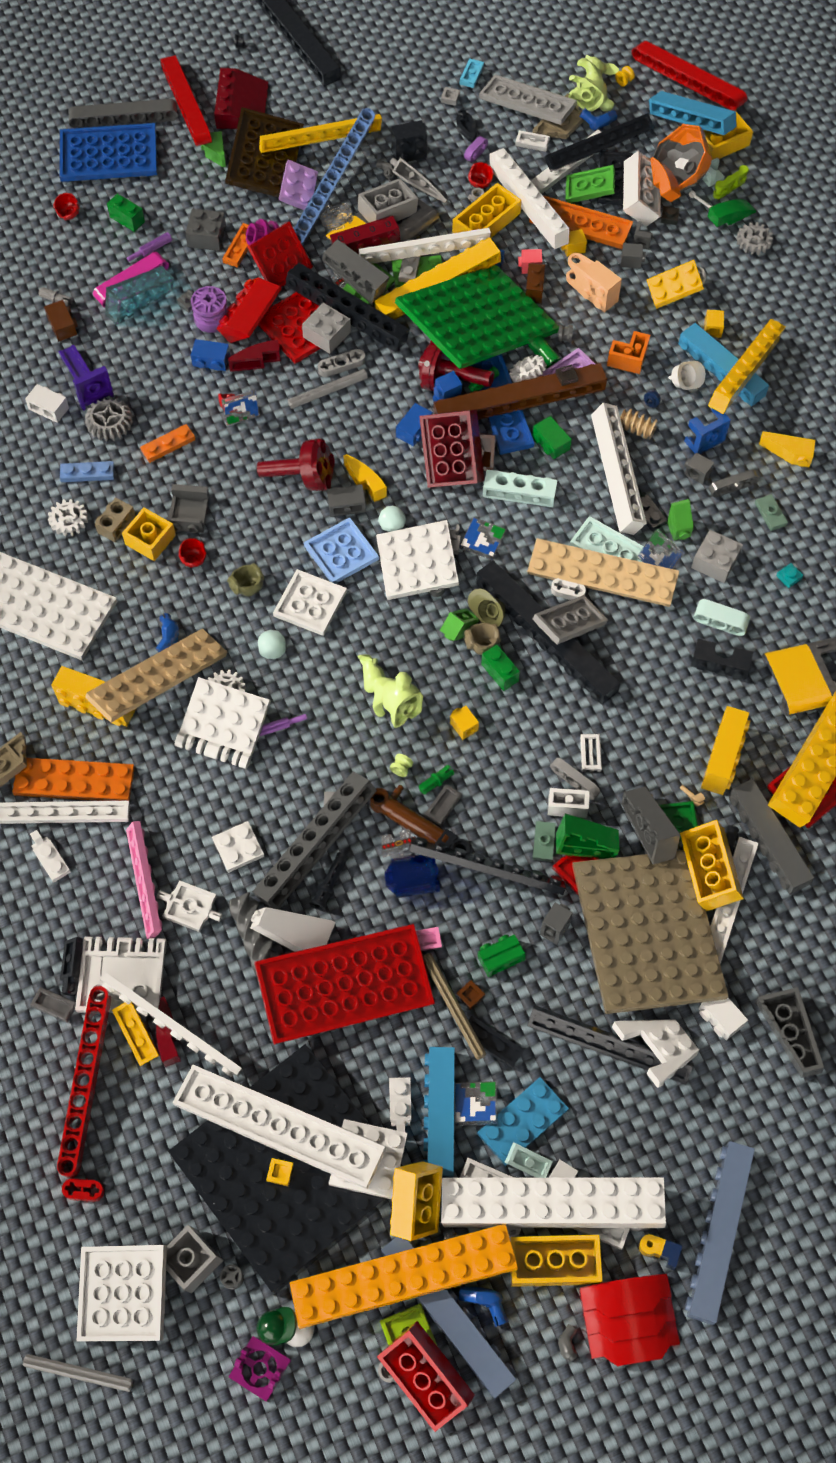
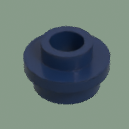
M649 391L644 395V401L647 406L656 408L660 404L661 396L656 391Z

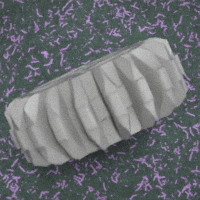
M112 397L109 400L103 398V401L97 400V404L91 403V408H87L85 424L94 438L98 437L100 441L104 438L106 442L109 439L114 441L116 437L121 439L122 434L127 435V431L131 430L133 416L130 408L124 401L120 402L118 398L113 400Z

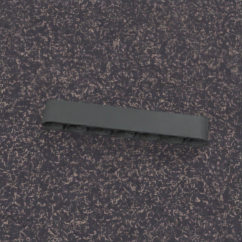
M173 99L74 106L68 110L69 125L72 128L167 122L178 118L177 102Z

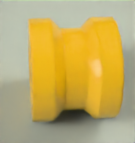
M629 66L623 67L621 71L615 74L616 82L622 87L635 78L634 71Z

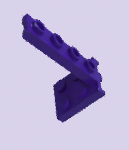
M74 344L69 348L58 351L74 378L73 384L83 411L91 403L97 404V400L102 401L101 399L108 396L114 397L109 374L105 366L90 371Z

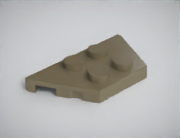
M577 105L562 125L542 119L533 128L532 133L567 139L585 121L579 117L582 111L579 110Z
M21 732L0 748V787L27 767L26 738Z

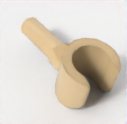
M684 785L680 787L691 798L695 807L705 803V797L702 793L694 795Z

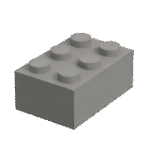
M401 178L358 195V211L369 223L389 216H394L395 221H399L417 212L418 197Z

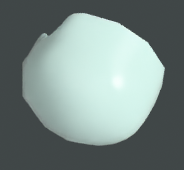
M387 506L381 511L378 523L382 530L387 532L397 531L404 527L406 517L399 507Z
M268 630L260 634L258 638L260 655L266 659L281 657L286 651L284 635L277 630Z

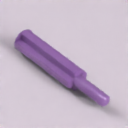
M166 232L139 247V251L128 256L127 261L130 262L141 255L144 257L172 241L171 235Z
M303 714L291 719L286 717L264 724L259 737L289 728L290 724L306 720L307 715Z

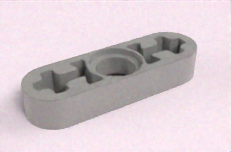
M355 349L321 360L318 363V373L322 377H329L360 367L365 363V353L360 349ZM345 361L346 364L340 366L337 364V362Z
M556 758L551 763L550 767L553 772L575 789L589 791V799L594 800L600 793V789L596 784L563 759Z

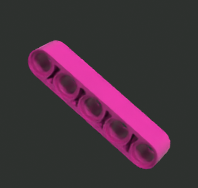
M153 252L96 287L93 291V296L103 307L108 308L165 273L169 268V263L158 252Z

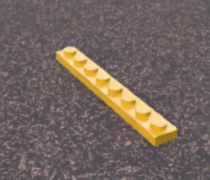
M380 114L375 115L368 133L381 131L382 117ZM357 118L260 136L259 149L261 153L345 138Z

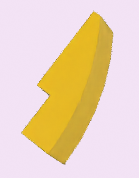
M343 455L344 467L355 485H362L363 490L366 489L374 502L387 497L386 485L372 469L352 456Z

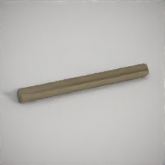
M431 953L424 955V964L477 1060L486 1056L485 1050Z

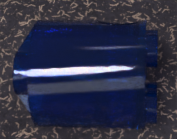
M414 855L390 859L391 863L384 872L386 888L393 892L396 898L440 892L439 880H437V876H439L438 867L434 858Z

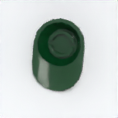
M282 1307L262 1314L256 1327L259 1339L270 1346H277L290 1341L296 1331V1315L294 1310L290 1307Z

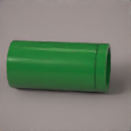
M543 337L528 344V347L535 355L543 357L547 365L546 368L561 360V357Z

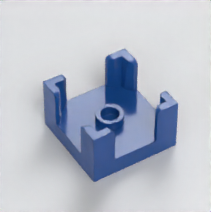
M712 408V412L717 416L718 420L707 426H704L697 417L689 420L688 426L696 434V439L694 440L692 437L686 436L684 442L694 454H702L725 441L731 421L725 413L722 414Z

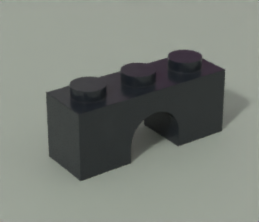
M702 639L697 640L691 667H695L698 670L712 671L718 675L733 676L736 679H747L753 651L735 647L731 657L722 658L715 651V642Z

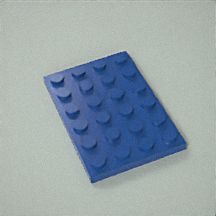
M155 123L60 129L61 182L157 175Z

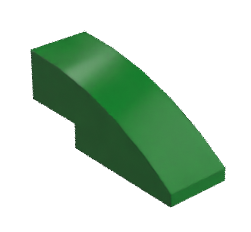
M735 199L709 207L707 217L716 227H719L725 223L732 225L756 213V210L747 200Z

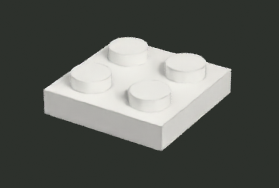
M248 821L212 837L228 873L264 857V853Z

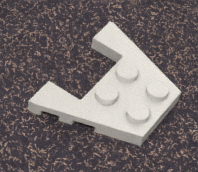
M675 1019L615 1021L612 1026L622 1041L640 1035L662 1064L649 1068L647 1075L657 1088L661 1087L668 1078L670 1079L674 1076L678 1069H682L697 1056L699 1051Z

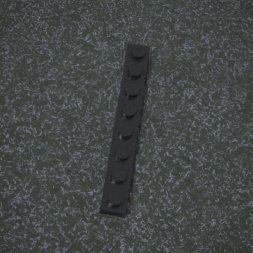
M649 113L550 153L544 159L550 172H553L651 131L655 127Z
M411 837L409 844L410 852L564 895L566 889L565 881L558 876L552 875L549 877L537 870H525L520 865H507L499 859L490 860L481 854L472 855L460 848L451 849L443 843L434 844L422 837Z
M536 1005L532 1009L528 1027L645 1070L662 1064L648 1046L629 1039L622 1041L618 1035ZM687 1063L682 1069H678L670 1079L687 1084L694 1063Z

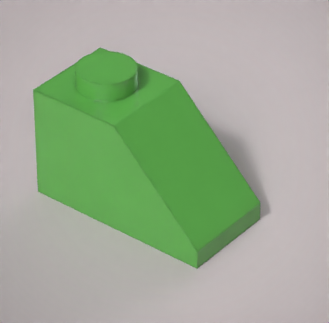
M222 131L210 132L212 143L201 145V150H205L206 158L221 167H226Z
M689 499L671 503L667 525L674 541L679 539L685 540L691 537L693 519Z
M467 608L449 613L440 631L450 641L460 640L464 637V631L477 624L480 620Z

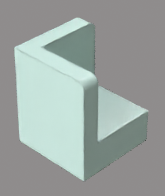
M718 158L711 161L709 170L702 179L708 187L714 185L719 180H724L725 176L718 170L720 161Z

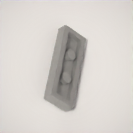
M421 256L402 259L399 282H407L417 277Z

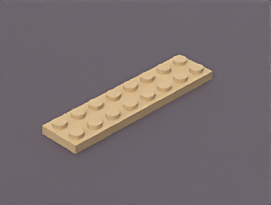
M537 538L527 574L551 580L559 578L584 585L586 588L670 607L679 571Z
M202 628L86 693L85 698L104 717L113 722L226 657L227 651Z

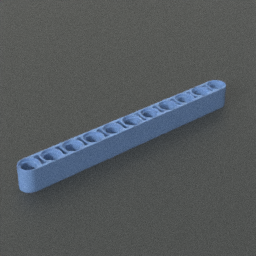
M365 108L361 111L294 227V231L302 246H304L368 134L375 118L373 110Z

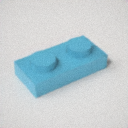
M469 58L461 75L459 85L475 88L484 68V62Z

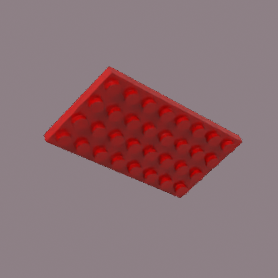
M414 924L254 962L273 1045L435 1004Z

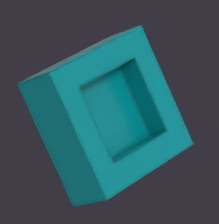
M792 563L781 569L776 575L788 588L803 578V574Z

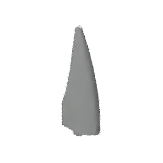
M399 158V160L391 159L390 164L394 166L393 173L424 193L444 203L447 202L437 188L412 165L402 158Z

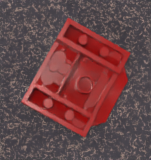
M667 1274L621 1279L579 1288L591 1359L605 1357L618 1367L661 1360L670 1346L680 1345Z

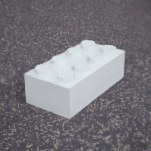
M637 151L624 161L623 211L636 219L637 222L642 221V224L647 227L661 217L660 189L655 187L653 183L651 160Z

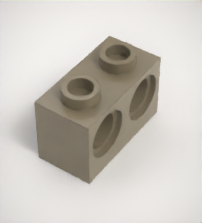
M115 497L106 506L103 514L97 517L95 521L97 533L116 543L122 532L136 517L133 506Z

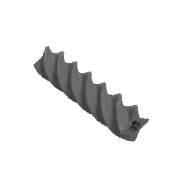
M247 892L240 897L230 899L229 907L231 915L236 921L238 933L243 939L245 951L250 957L252 969L257 975L254 965L255 961L276 957L279 954L271 950L272 939L250 928L253 923L251 918L255 911L258 910L259 903L256 899L249 897L250 892Z

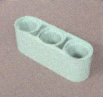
M706 599L699 601L693 616L694 620L701 624L737 636L745 635L750 622V616L747 613Z

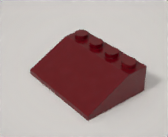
M220 68L214 112L216 129H237L242 107L265 113L268 81L236 68Z
M477 409L419 416L428 488L475 484L485 481Z

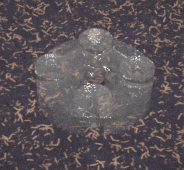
M344 203L325 207L320 220L322 226H326L327 230H339L345 227V223L349 222L350 224L354 216L349 204Z

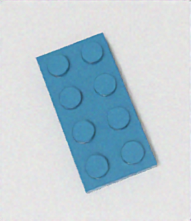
M539 1077L497 1114L496 1120L489 1121L480 1129L477 1135L506 1167L508 1164L505 1163V1160L513 1142L527 1148L562 1117L569 1108Z

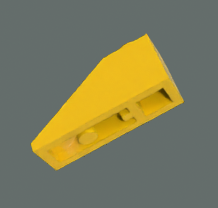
M762 431L759 445L792 465L810 467L814 455L815 440Z

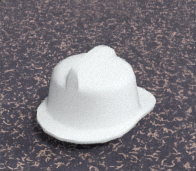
M687 361L675 366L672 370V375L668 379H671L678 388L684 390L697 389L703 385L706 373L700 362Z

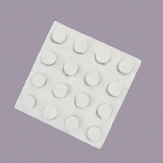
M447 520L376 535L387 600L430 592V590L459 586Z
M167 1245L81 1247L77 1341L164 1340Z

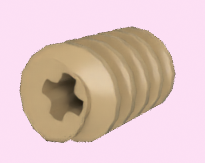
M631 408L628 412L624 409L620 416L624 430L628 431L630 429V432L633 434L637 431V436L643 434L644 439L648 437L651 439L656 430L658 420L656 419L651 423V417L645 420V414L639 418L638 411L633 415Z

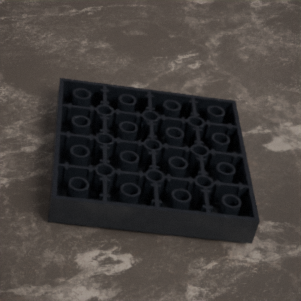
M306 1044L249 1087L251 1090L342 1128L344 1119L369 1124ZM209 1120L168 1151L273 1295L277 1294L289 1282L294 1280L390 1200L384 1197L329 1186L330 1173ZM272 1158L294 1164L288 1186L267 1182L266 1179Z

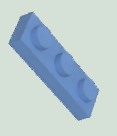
M114 461L60 464V481L114 480Z

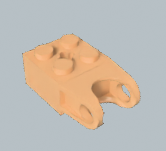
M573 253L568 257V265L571 270L566 274V281L583 298L589 300L604 313L618 302L622 281L619 276L596 260L594 262L580 253ZM578 258L580 262L574 263L572 259ZM575 274L576 278L572 279L570 275Z

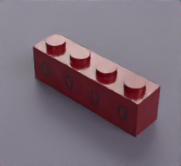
M394 216L330 235L332 244L338 239L357 254H359V249L401 241L399 227Z

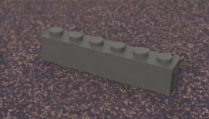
M751 779L733 787L729 800L739 811L741 821L747 824L751 837L758 842L760 852L769 860L770 868L778 875L782 888L787 890L790 895L809 886L814 879L813 875L776 815L768 806V802L755 781Z

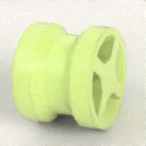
M397 754L395 762L390 765V770L400 777H406L408 769L413 765V761L406 755Z

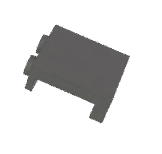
M172 484L171 491L173 497L169 517L166 520L173 523L175 532L204 533L210 499L208 487Z

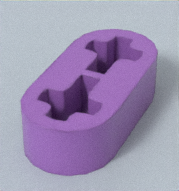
M479 136L466 149L464 158L471 163L474 162L487 148L488 140Z

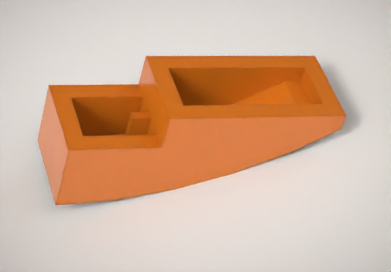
M650 158L653 183L655 187L660 189V195L669 202L681 196L680 187L672 171L656 158Z

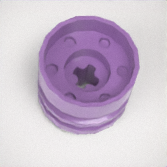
M214 286L199 288L191 297L194 322L201 331L207 333L218 332L216 328L220 324L219 320L228 312L226 295L220 288Z

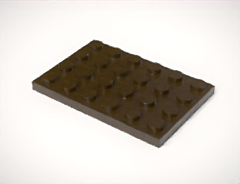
M242 107L225 184L279 198L286 163L288 160L296 162L299 146L261 153L259 149L260 136L301 129L304 124Z

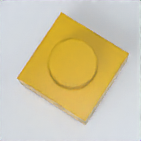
M272 1158L266 1179L267 1182L288 1186L294 1164Z

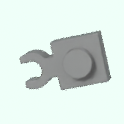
M448 523L453 554L458 555L461 536L458 535L460 526L457 524L456 529L451 530L450 523Z

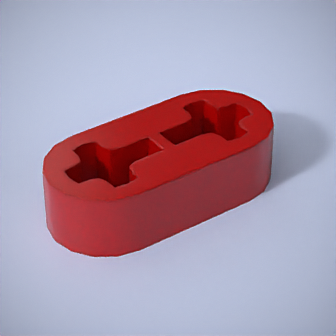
M68 1179L62 1185V1193L69 1200L97 1202L103 1197L104 1188L101 1183L95 1180ZM72 1184H74L81 1191H73L71 1195L67 1188H71ZM93 1186H96L99 1193H95L94 1197H92V1194L85 1192V1189L91 1190Z

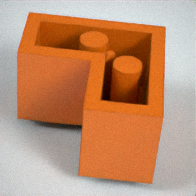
M634 331L630 344L613 340L608 354L607 366L640 374L651 335Z

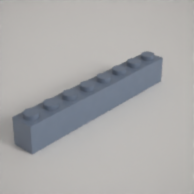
M729 1141L726 1147L722 1146L719 1159L723 1160L721 1167H717L715 1173V1180H718L716 1188H712L710 1201H713L711 1210H707L705 1222L708 1223L707 1230L702 1232L700 1244H703L702 1252L697 1253L695 1266H698L696 1275H692L690 1288H693L691 1297L688 1296L685 1303L688 1318L714 1325L717 1322L755 1148Z
M396 1237L381 1249V1253L383 1256H388L413 1249L416 1244L414 1241ZM451 1289L416 1297L494 1399L516 1381L514 1377L516 1374L515 1370L508 1362L506 1364L502 1362L499 1358L502 1354L494 1344L490 1346L484 1339L487 1337L486 1333L479 1325L475 1327L470 1321L473 1318L465 1307L460 1308L456 1303L458 1298Z

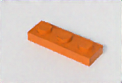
M243 223L222 258L223 263L239 267L248 251V244L246 242L248 224Z
M185 424L141 446L140 449L148 462L151 463L195 441V436L188 425Z

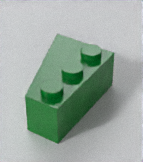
M566 813L564 814L556 832V854L589 858L598 857L599 859L616 858L619 852V830Z

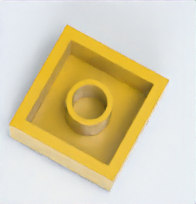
M144 507L122 532L126 546L154 562L176 536L173 523Z

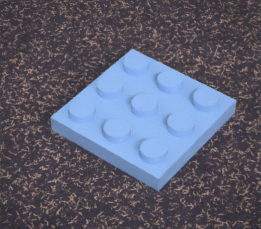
M350 517L304 542L306 550L328 580L334 584L379 560L378 554Z

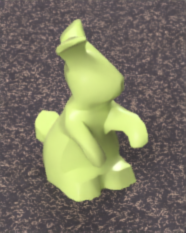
M586 55L585 58H581L577 62L578 66L586 69V76L584 78L577 75L569 77L570 81L577 83V87L569 92L570 95L568 97L577 100L579 107L582 109L586 108L590 112L598 108L603 112L611 111L614 107V102L607 96V87L602 75H614L619 71V68L615 64H605L597 57Z
M368 654L357 656L363 664L364 689L368 693H374L373 710L378 717L385 715L384 705V708L391 714V722L394 728L403 725L408 718L413 719L421 713L423 695L411 683L412 678L408 673L399 672L395 680L385 676L383 669L378 665V658H372Z

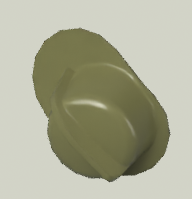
M479 588L471 591L468 596V604L471 611L482 623L497 624V627H499L505 617L503 602L494 598L487 590Z

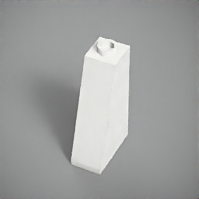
M265 907L255 911L251 918L253 923L250 928L297 952L327 945L336 922Z

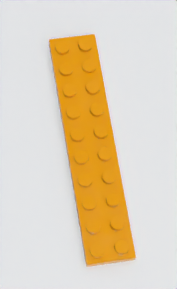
M506 1224L289 1283L298 1327L302 1329L518 1270Z

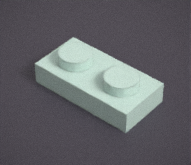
M514 1142L505 1160V1163L536 1178H546L553 1162Z

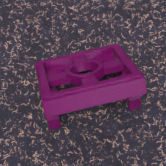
M252 1336L248 1345L242 1349L240 1357L236 1359L229 1378L268 1402L291 1360ZM256 1351L266 1352L262 1359L256 1361L248 1357ZM272 1356L277 1364L275 1373L269 1371L268 1362ZM258 1362H263L267 1367L266 1373L262 1376H257L254 1373V1366ZM244 1363L251 1367L252 1376L249 1382L246 1381L243 1374ZM264 1377L270 1379L268 1385L255 1387L258 1379Z

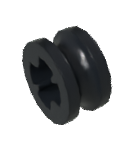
M235 33V48L239 46L244 48L243 33L241 35Z

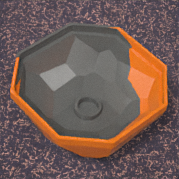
M682 124L659 142L653 155L654 158L672 171L677 179L680 192L696 186L709 170L712 161L703 129L700 126Z

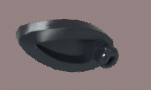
M459 110L456 118L457 128L468 141L474 142L477 137L476 123L466 110Z

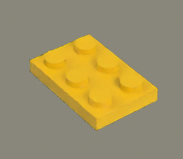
M694 260L646 279L656 309L704 290Z

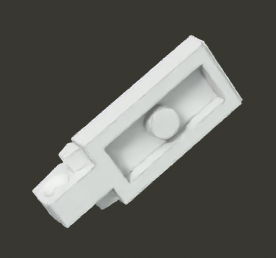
M37 830L32 832L30 835L35 842L32 845L33 851L53 883L71 873L48 837L42 839Z
M389 1078L391 1126H397V1131L405 1132V1126H410L411 1122L410 1078Z

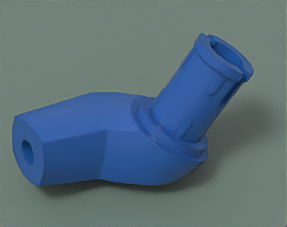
M584 108L579 117L589 124L590 129L598 130L614 122L617 119V113L615 110H612L600 116H594Z
M164 613L166 618L163 615L159 618L162 623V639L155 648L158 652L178 641L179 627L177 622L172 620L169 613Z
M461 1287L459 1300L488 1307L495 1327L509 1322L501 1303L503 1296L500 1292L482 1287Z

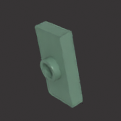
M772 494L755 500V505L770 531L787 526L788 521Z
M536 821L533 860L553 861L556 823Z

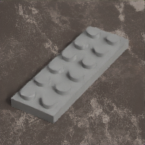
M496 74L479 93V98L560 125L563 124L577 106V100Z

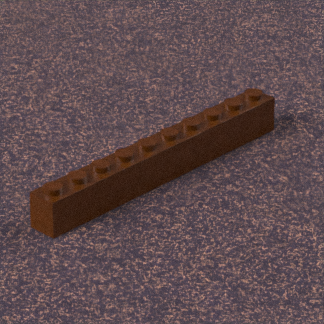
M601 363L590 364L581 368H573L551 375L539 376L538 378L522 380L512 384L508 383L503 386L474 391L465 395H457L448 399H440L433 402V413L439 414L477 409L478 420L603 391L606 389L607 377Z

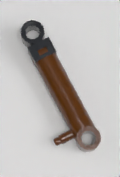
M402 785L395 788L391 795L383 788H375L377 791L370 798V807L374 812L382 813L414 835L425 838L430 843H443L448 848H460L470 854V845L467 841L458 839V835L447 828L443 830L397 800L404 789ZM378 798H381V799L384 800L383 802H380V803L375 802V800L378 799Z

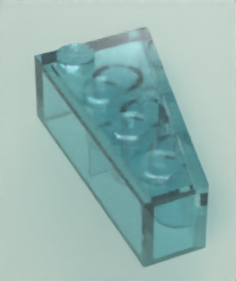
M163 266L106 287L105 314L116 326L121 324V320L126 316L128 318L132 317L134 311L139 308L143 310L148 307L152 300L156 302L172 292L174 277Z

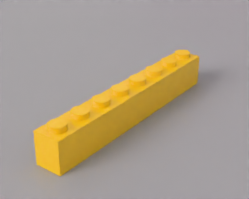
M490 237L482 240L477 245L465 249L464 252L457 256H452L448 261L436 265L435 268L427 272H423L417 278L394 288L386 295L378 297L374 301L375 308L396 320L405 315L395 304L396 297L480 269H488L501 262L500 250Z
M773 319L768 321L715 389L709 402V407L722 414L726 412L777 345L786 326Z

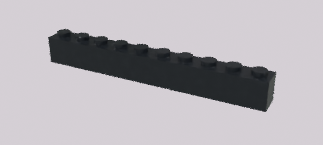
M255 0L324 87L340 80L341 68L339 64L335 63L331 54L327 53L323 44L319 43L317 37L310 32L309 27L302 22L301 17L295 13L292 6H289L287 0Z
M494 560L477 572L476 583L478 587L487 590L494 598L501 600L505 606V613H509L513 617L514 622L518 626H522L528 636L534 638L541 649L547 651L556 663H560L564 667L565 672L570 676L572 675L577 680L579 686L585 688L595 701H599L603 705L619 692L620 682L574 638L560 644H556L533 620L534 615L544 611V609Z

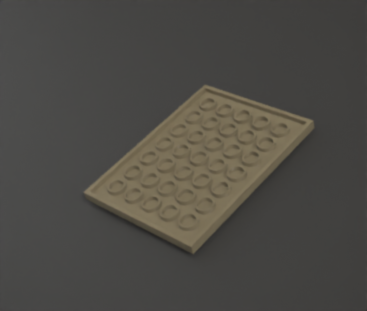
M684 850L676 851L675 859L657 864H652L647 854L573 862V872L605 1014L725 1000L728 998L707 913L698 904Z

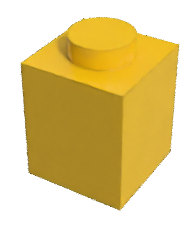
M579 229L569 232V243L561 246L562 251H565L567 257L573 253L582 254L586 252L587 240L583 230Z
M707 310L704 330L712 337L721 338L724 329V311Z
M467 706L456 708L451 713L450 724L462 740L479 730V722Z

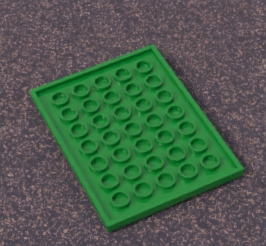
M496 265L396 297L395 304L459 369L532 343L540 337L551 336L558 333L559 326L529 296H526V293Z

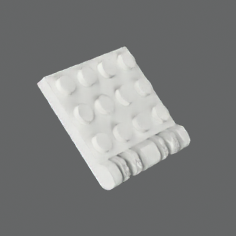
M198 677L181 729L177 734L175 746L180 748L185 746L186 750H191L195 737L201 739L196 747V753L201 754L204 750V756L217 760L222 747L225 746L222 751L221 761L226 762L230 750L234 749L236 751L232 758V765L237 766L239 762V767L247 769L271 701Z
M84 937L75 1007L76 1012L86 1013L89 993L94 987L104 984L100 979L104 972L158 1009L162 990L166 939H157L156 952H154L155 939L150 938L148 941V952H142V938H137L135 952H133V938L118 937L116 951H114V937H109L107 951H101L102 937H96L95 947L94 937ZM115 990L113 993L109 992L111 995L109 1013H113L112 1009L125 1003L119 998L121 994ZM98 994L96 1001H102L105 998V994Z

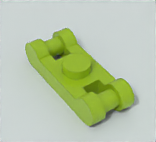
M741 165L737 172L727 176L723 181H717L713 197L717 200L721 199L744 184L749 168L746 165Z

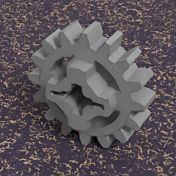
M750 222L749 226L744 224L743 228L739 229L736 237L737 245H740V250L745 249V253L750 251L751 255L754 252L760 255L761 251L766 253V250L770 249L773 233L769 232L770 228L765 229L764 224L759 226L758 222L755 225Z

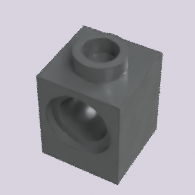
M695 453L692 458L689 457L684 465L686 467L684 475L703 485L712 473L714 462Z

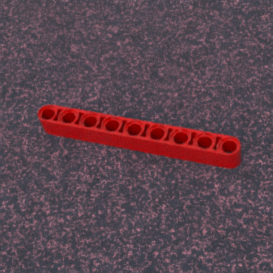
M643 41L632 49V56L636 61L729 110L735 111L747 102V94L743 90L648 41Z
M176 55L160 59L165 77L196 147L212 143L208 126Z
M102 986L94 987L89 993L60 1146L57 1170L66 1178L76 1177L80 1172L111 1006V995ZM100 993H104L105 998L102 1001L97 1002V995ZM95 1014H101V1019L98 1022H92ZM97 1034V1040L94 1043H88L89 1037ZM88 1055H93V1061L90 1064H84L85 1058ZM84 1076H89V1083L81 1086V1079ZM85 1097V1104L82 1107H77V1100ZM80 1118L82 1120L81 1126L73 1129V1121ZM73 1140H77V1148L73 1151H69V1143ZM68 1162H73V1170L65 1173V1165Z

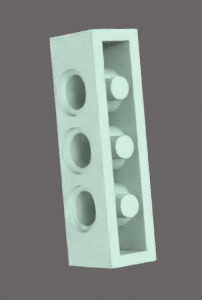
M487 470L483 486V497L553 508L557 480L535 477L533 475H521L514 472L507 473L498 470Z

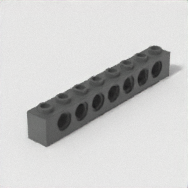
M354 771L350 774L252 891L262 903L273 909L281 907L377 790L370 780Z

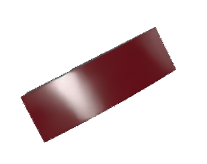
M278 340L258 343L235 353L228 358L230 372L263 369L264 363L281 361Z
M165 996L161 997L158 1009L174 1020ZM156 1025L158 1050L162 1063L165 1067L180 1062L181 1060L174 1044L178 1040L170 1034L172 1030L166 1026L162 1029Z

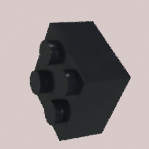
M422 120L391 126V150L396 160L402 158L409 162L427 158V132Z

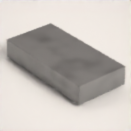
M445 785L426 811L425 817L442 826L461 799L462 793Z
M40 987L30 1006L68 1023L75 1010L76 1002Z

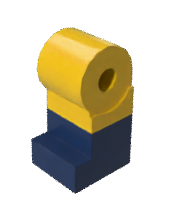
M648 1234L642 1237L639 1243V1250L646 1257L655 1256L667 1261L666 1268L675 1270L682 1246Z

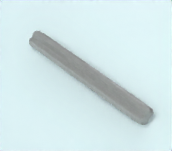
M362 369L288 399V404L293 409L367 379V372L365 369Z
M26 1354L23 1360V1366L118 1390L130 1392L133 1385V1380L130 1378Z

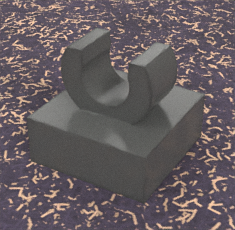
M190 289L176 299L177 304L188 313L192 311L191 297L193 292Z

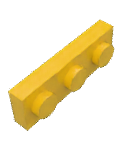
M132 1002L129 1005L123 1003L112 1009L140 1066L160 1056Z

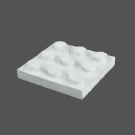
M297 569L277 604L273 617L324 636L347 593V588Z
M344 1119L343 1129L385 1146L386 1150L368 1189H364L332 1174L329 1186L392 1199L395 1168L401 1167L407 1133Z

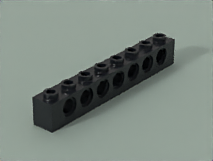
M298 263L287 272L285 283L287 287L319 306L325 303L350 318V324L391 350L397 352L407 342L409 328L301 263Z

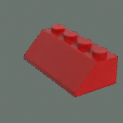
M259 277L247 280L244 283V289L236 295L235 302L228 307L227 314L219 320L220 324L216 329L229 343L250 337L282 288Z
M418 1321L401 1333L377 1356L434 1432L464 1410L475 1396Z

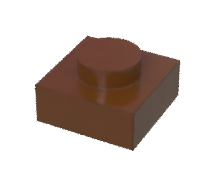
M470 980L456 993V996L471 1010L485 997V993Z

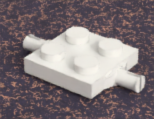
M179 880L176 889L171 894L161 890L157 894V898L167 902V907L162 916L171 922L201 932L208 918L218 922L222 919V913L212 910L217 896L209 891Z

